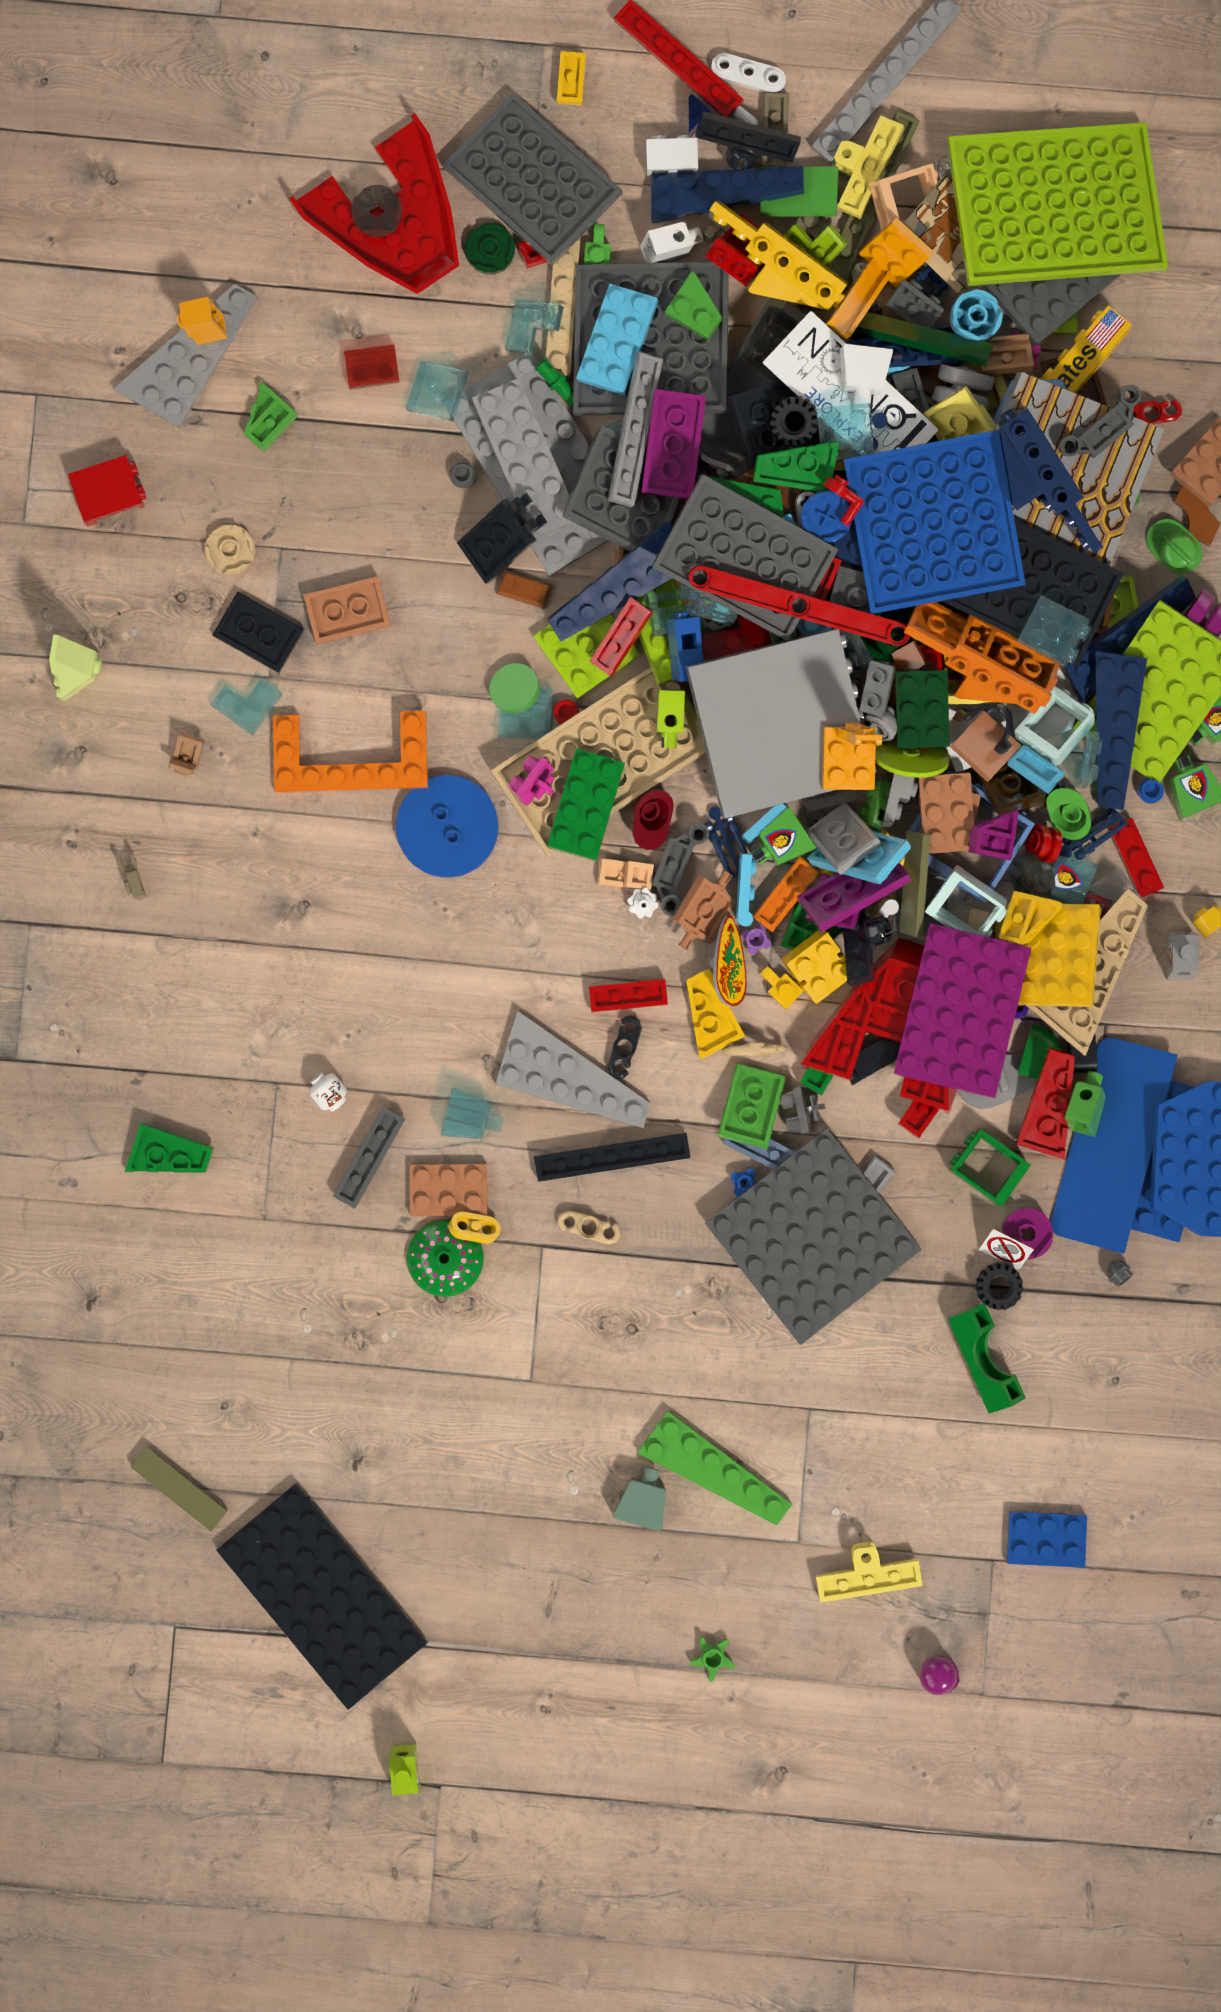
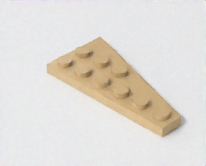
M1129 889L1124 892L1100 920L1093 1007L1026 1005L1083 1056H1086L1148 906Z

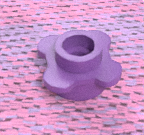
M757 925L755 929L751 931L745 930L742 933V939L746 941L747 951L750 954H756L757 950L762 948L768 949L771 945V940L767 938L765 934L766 928L763 925ZM755 937L759 938L758 942L754 941Z

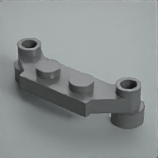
M1135 385L1123 386L1117 394L1116 405L1078 437L1068 435L1060 439L1058 443L1059 452L1067 457L1075 456L1076 454H1089L1092 458H1095L1134 425L1131 419L1134 405L1141 399L1140 389ZM1126 391L1130 393L1129 400L1125 398ZM1067 441L1071 444L1069 451L1064 447Z
M702 823L692 825L688 832L676 839L670 837L654 877L652 886L657 888L661 900V910L667 916H674L681 905L676 892L693 848L705 843L709 837V830ZM701 831L703 837L701 839L695 838L694 832ZM669 902H673L676 905V908L672 911L666 908V904Z

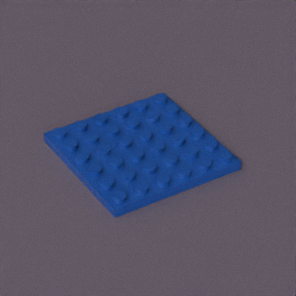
M999 430L844 459L849 489L864 500L854 520L871 614L1026 585Z

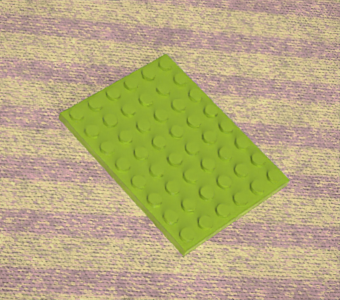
M1146 122L959 135L947 138L968 286L1167 270L1168 260Z

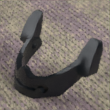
M988 703L978 706L971 711L962 707L953 716L952 719L961 722L964 720L969 721L982 710L986 712L990 710L997 711L1006 719V729L994 750L998 754H1004L1011 748L1012 744L1008 741V738L1014 730L1013 715L1006 706L999 703Z

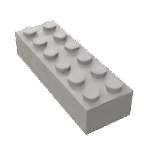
M517 378L472 397L475 411L513 499L516 497L520 498L523 494L527 493L533 501L520 512L527 521L531 518L535 519L540 514L547 521L542 528L533 533L537 540L534 543L577 526V524L562 517L570 495L520 379Z

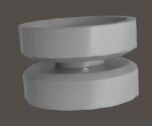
M941 364L938 378L952 383V387L936 386L932 400L941 402L967 386L979 406L983 404L987 410L989 400L974 393L976 389L985 392L992 391L995 378L979 374L980 371L961 366L955 368Z

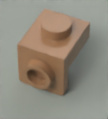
M180 732L173 758L170 760L168 767L174 769L180 775H192L199 766L205 739Z

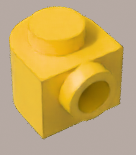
M1218 904L1209 910L1203 907L1193 915L1196 920L1192 924L1204 939L1221 927V908Z

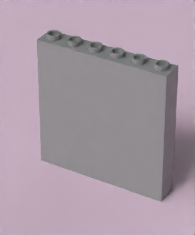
M832 628L789 639L788 641L685 666L723 818L837 790L822 789L823 727H845V723H864L863 712L859 711L860 708H857L855 698H858L857 687L855 683H851L849 673H852V665L849 657L845 658L843 648L847 647L843 632L839 633V629Z

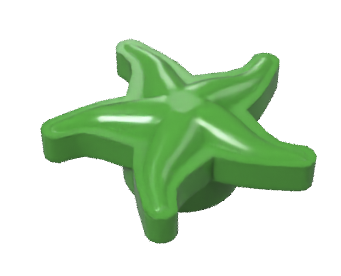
M700 1637L702 1654L697 1659H691L690 1665L706 1667L709 1671L708 1680L710 1682L714 1680L720 1667L735 1668L734 1663L724 1655V1649L729 1644L728 1639L712 1646L705 1642L704 1637Z

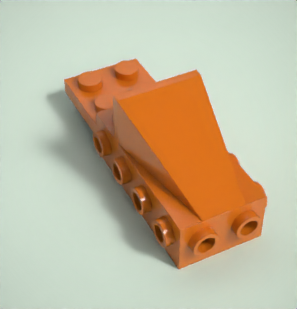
M937 602L918 605L914 607L904 633L947 656L945 665L962 673L954 697L958 699L1017 704L1033 714L1038 711L1040 706L1046 707L1051 699L1052 693L1050 691H1052L1058 681L1056 675L1061 662L972 615L965 619Z

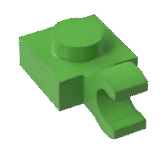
M594 224L593 243L586 242L584 265L610 264L611 244L604 243L605 224Z

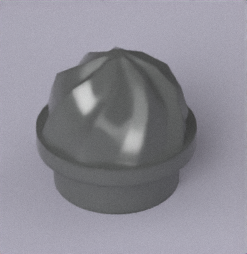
M1121 1260L1110 1262L1106 1270L1109 1278L1108 1281L1114 1283L1116 1287L1123 1285L1133 1276L1130 1271L1131 1267Z

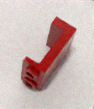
M742 213L739 214L742 218H744V219H745L746 221H748L750 224H752L753 226H755L757 229H760V227H759L758 225H756L754 222H752L750 219H748V218H747L746 216H744ZM731 226L722 237H718L705 257L747 287L766 264L758 265L747 257L749 252L745 249L751 240L748 239L744 242L732 233L734 228Z
M127 455L68 474L83 522L87 527L97 524L96 520L135 507L140 509L145 507L143 500L147 499L143 485L137 484L135 476H138L139 472L135 461H130Z

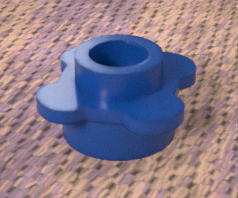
M747 1169L743 1173H732L731 1181L734 1182V1194L736 1196H740L755 1184L754 1177L756 1173L753 1169ZM746 1180L747 1185H743L742 1182Z

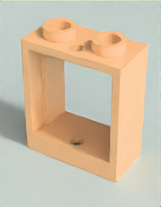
M933 163L869 183L881 230L896 217L899 219L890 183L918 175L924 198H926L939 181V176L933 167ZM908 218L903 219V220H900V221H901L902 223H904Z

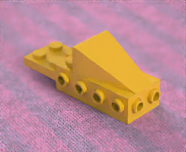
M721 201L714 202L710 208V211L714 213L712 218L722 226H726L728 223L734 228L732 233L744 242L748 239L751 240L745 249L749 252L747 257L758 265L766 264L748 289L749 292L830 310L832 306L834 308L839 306L846 295L843 291L849 284L847 281L767 222L763 223L760 229H757ZM783 256L787 257L789 261L787 262L782 259ZM826 287L830 289V293L825 290Z

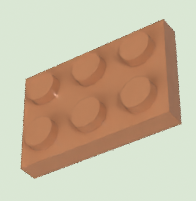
M1220 417L1170 473L1175 480L1208 508L1221 494Z
M378 576L304 594L316 645L391 627Z
M946 774L918 778L921 829L923 833L930 834L929 854L968 851L971 831L974 826L971 774Z
M487 1164L410 1165V1216H454L458 1212L488 1216Z

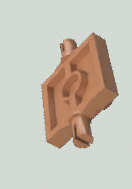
M723 870L716 883L710 882L698 875L673 917V920L686 931L680 944H678L683 949L688 951L694 938L701 939L710 945L713 942L723 918L729 915L737 902L725 890L727 883L732 877L730 873Z

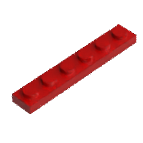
M629 0L614 16V21L718 114L729 118L735 109L743 103L744 99L634 1Z

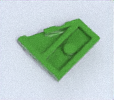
M875 779V790L865 791L866 801L857 813L871 830H881L883 822L877 819L880 810L884 811L886 809L887 796L891 782L884 779Z

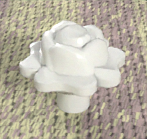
M643 888L642 891L635 889L633 895L627 900L631 905L629 911L635 913L640 919L645 915L651 917L653 911L659 906L656 902L657 895L651 893L648 888Z

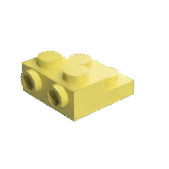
M967 386L923 412V415L938 428L935 435L939 441L994 431L996 427L995 422L983 404L979 406Z

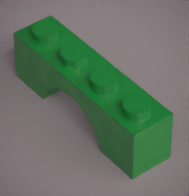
M986 1304L974 1306L949 1317L948 1321L957 1339L988 1414L1012 1407L1026 1399L1016 1374H1010L1001 1370L990 1356L988 1338L995 1325Z

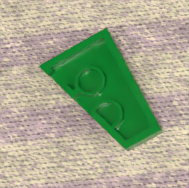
M839 441L758 454L756 456L752 481L817 492L830 491L823 484L828 476L833 478Z
M708 477L779 517L784 516L781 490Z
M140 1123L125 1172L205 1173L207 1172L215 1147L145 1123Z

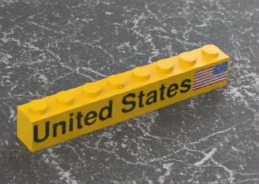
M1107 306L1104 311L1099 309L1090 320L1093 324L1087 331L1082 329L1074 339L1076 344L1071 350L1066 348L1057 359L1060 363L1054 370L1050 367L1041 380H1063L1067 390L1077 394L1127 336L1132 324L1110 306Z

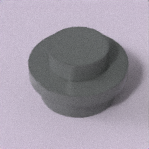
M463 462L454 465L450 471L451 482L458 488L470 487L475 481L473 467Z

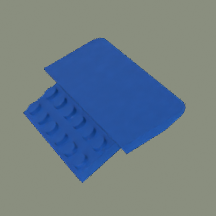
M1115 1038L1103 1039L1098 1044V1069L1096 1073L1103 1075L1100 1087L1103 1088L1106 1096L1096 1137L1074 1132L1050 1220L1054 1234L1125 1254L1131 1230L1180 1243L1184 1226L1175 1223L1165 1215L1150 1208L1155 1104L1174 1097V1095L1194 1087L1171 1080L1177 1054Z

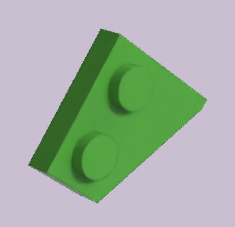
M691 272L666 309L665 314L709 341L722 321V317L696 274Z
M261 382L258 387V397L256 403L252 405L251 418L246 424L244 435L264 453L298 417V414Z

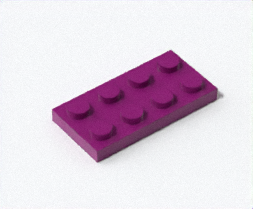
M659 389L654 390L641 493L682 499L689 498L695 485L706 396Z
M900 863L894 867L881 884L836 873L798 895L797 898L819 930L823 932L909 883L911 879Z

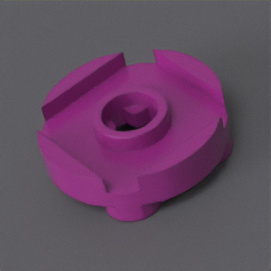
M1022 1208L1013 1211L1003 1222L1001 1233L1034 1249L1027 1259L1040 1257L1050 1248L1053 1241L1052 1225L1048 1217L1041 1211ZM1031 1227L1033 1229L1031 1234L1034 1237L1032 1240L1027 1238L1024 1241L1021 1238L1023 1234L1020 1231L1022 1228L1028 1229Z

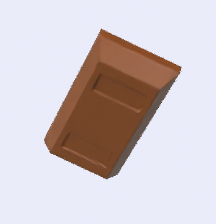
M504 570L496 594L545 609L552 585Z

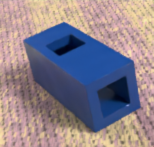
M690 611L675 612V617L667 618L672 679L683 682L688 681L685 666L703 662L699 617L690 615Z

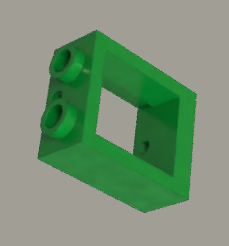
M978 1129L977 1132L972 1130L963 1142L967 1145L962 1153L957 1151L950 1160L949 1164L952 1167L949 1172L998 1207H1002L1031 1164L982 1129ZM980 1139L1016 1164L995 1195L959 1170Z

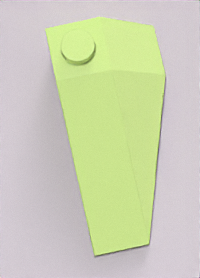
M53 635L49 657L51 672L55 675L54 686L60 687L56 691L57 697L60 700L67 701L95 680L96 674L101 672L102 659H99V654L92 649L59 635Z

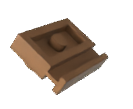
M1029 334L990 337L984 341L992 343L993 349L987 365H981L982 375L1033 371L1034 362Z

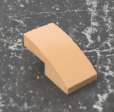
M601 858L599 861L597 884L641 890L648 888V890H651L654 865Z

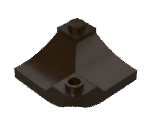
M1008 761L988 782L972 767L967 769L973 781H978L998 816L1031 807L1047 808L1046 800L1049 794L1007 765ZM1062 780L1052 791L1058 788H1066Z

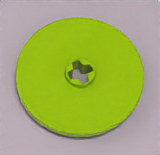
M897 735L890 741L882 740V745H876L875 762L885 770L898 775L917 778L931 777L941 774L949 766L950 757L943 747L898 748Z

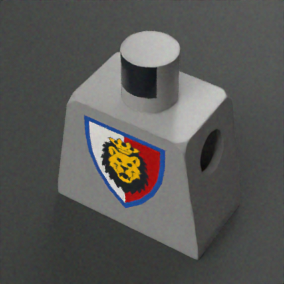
M1167 931V980H1193L1199 971V935L1193 931Z

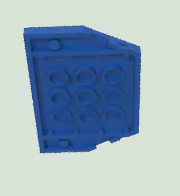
M1204 1081L1196 1087L1155 1104L1150 1208L1165 1215L1175 1223L1184 1226L1198 1236L1221 1237V1082Z

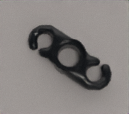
M625 1016L621 1019L622 1024L633 1022L635 1030L627 1032L624 1026L619 1027V1034L612 1048L608 1070L610 1075L617 1079L625 1078L629 1072L627 1070L617 1072L614 1065L617 1062H622L626 1068L631 1067V1059L636 1052L642 1026L640 1020L635 1016ZM621 1040L631 1042L632 1051L629 1054L623 1055L619 1053L617 1045Z

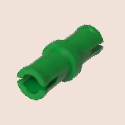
M547 358L541 360L534 369L547 381L549 389L551 391L555 390L567 405L571 406L573 404L574 388L565 380L566 376L563 373L560 374Z

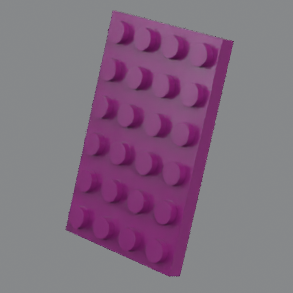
M930 923L893 1075L995 1099L1031 947Z

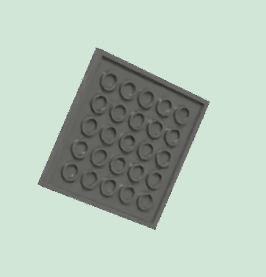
M713 262L576 265L574 416L625 414L630 384L625 396L578 382L576 379L609 284L658 298V304L641 350L643 353L663 359L657 389L706 396L704 414L727 413L728 273ZM691 272L696 274L722 317V321L709 341L665 314L666 309Z
M827 1128L818 1133L794 1154L705 1222L706 1226L800 1345L922 1250Z

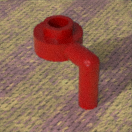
M835 475L834 478L828 476L823 485L851 503L840 522L849 526L862 507L864 500L847 488L849 482L838 475Z

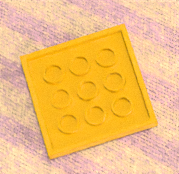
M1007 903L1005 906L1007 910L1010 903ZM1062 904V909L1027 944V947H1031V952L1018 1005L1093 1007L1101 913L1099 904ZM1005 916L999 923L996 921L994 939L999 940L998 937Z

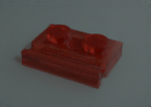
M395 344L344 351L350 390L400 383Z

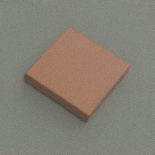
M983 711L950 748L988 782L1021 745L1010 735L1008 741L1012 744L1011 748L1004 754H998L994 748L1004 735L1005 730Z

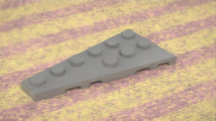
M234 284L213 302L224 314L227 339L198 345L182 329L113 388L114 391L180 429L257 301V296Z
M517 1011L495 1085L644 1128L651 1103Z

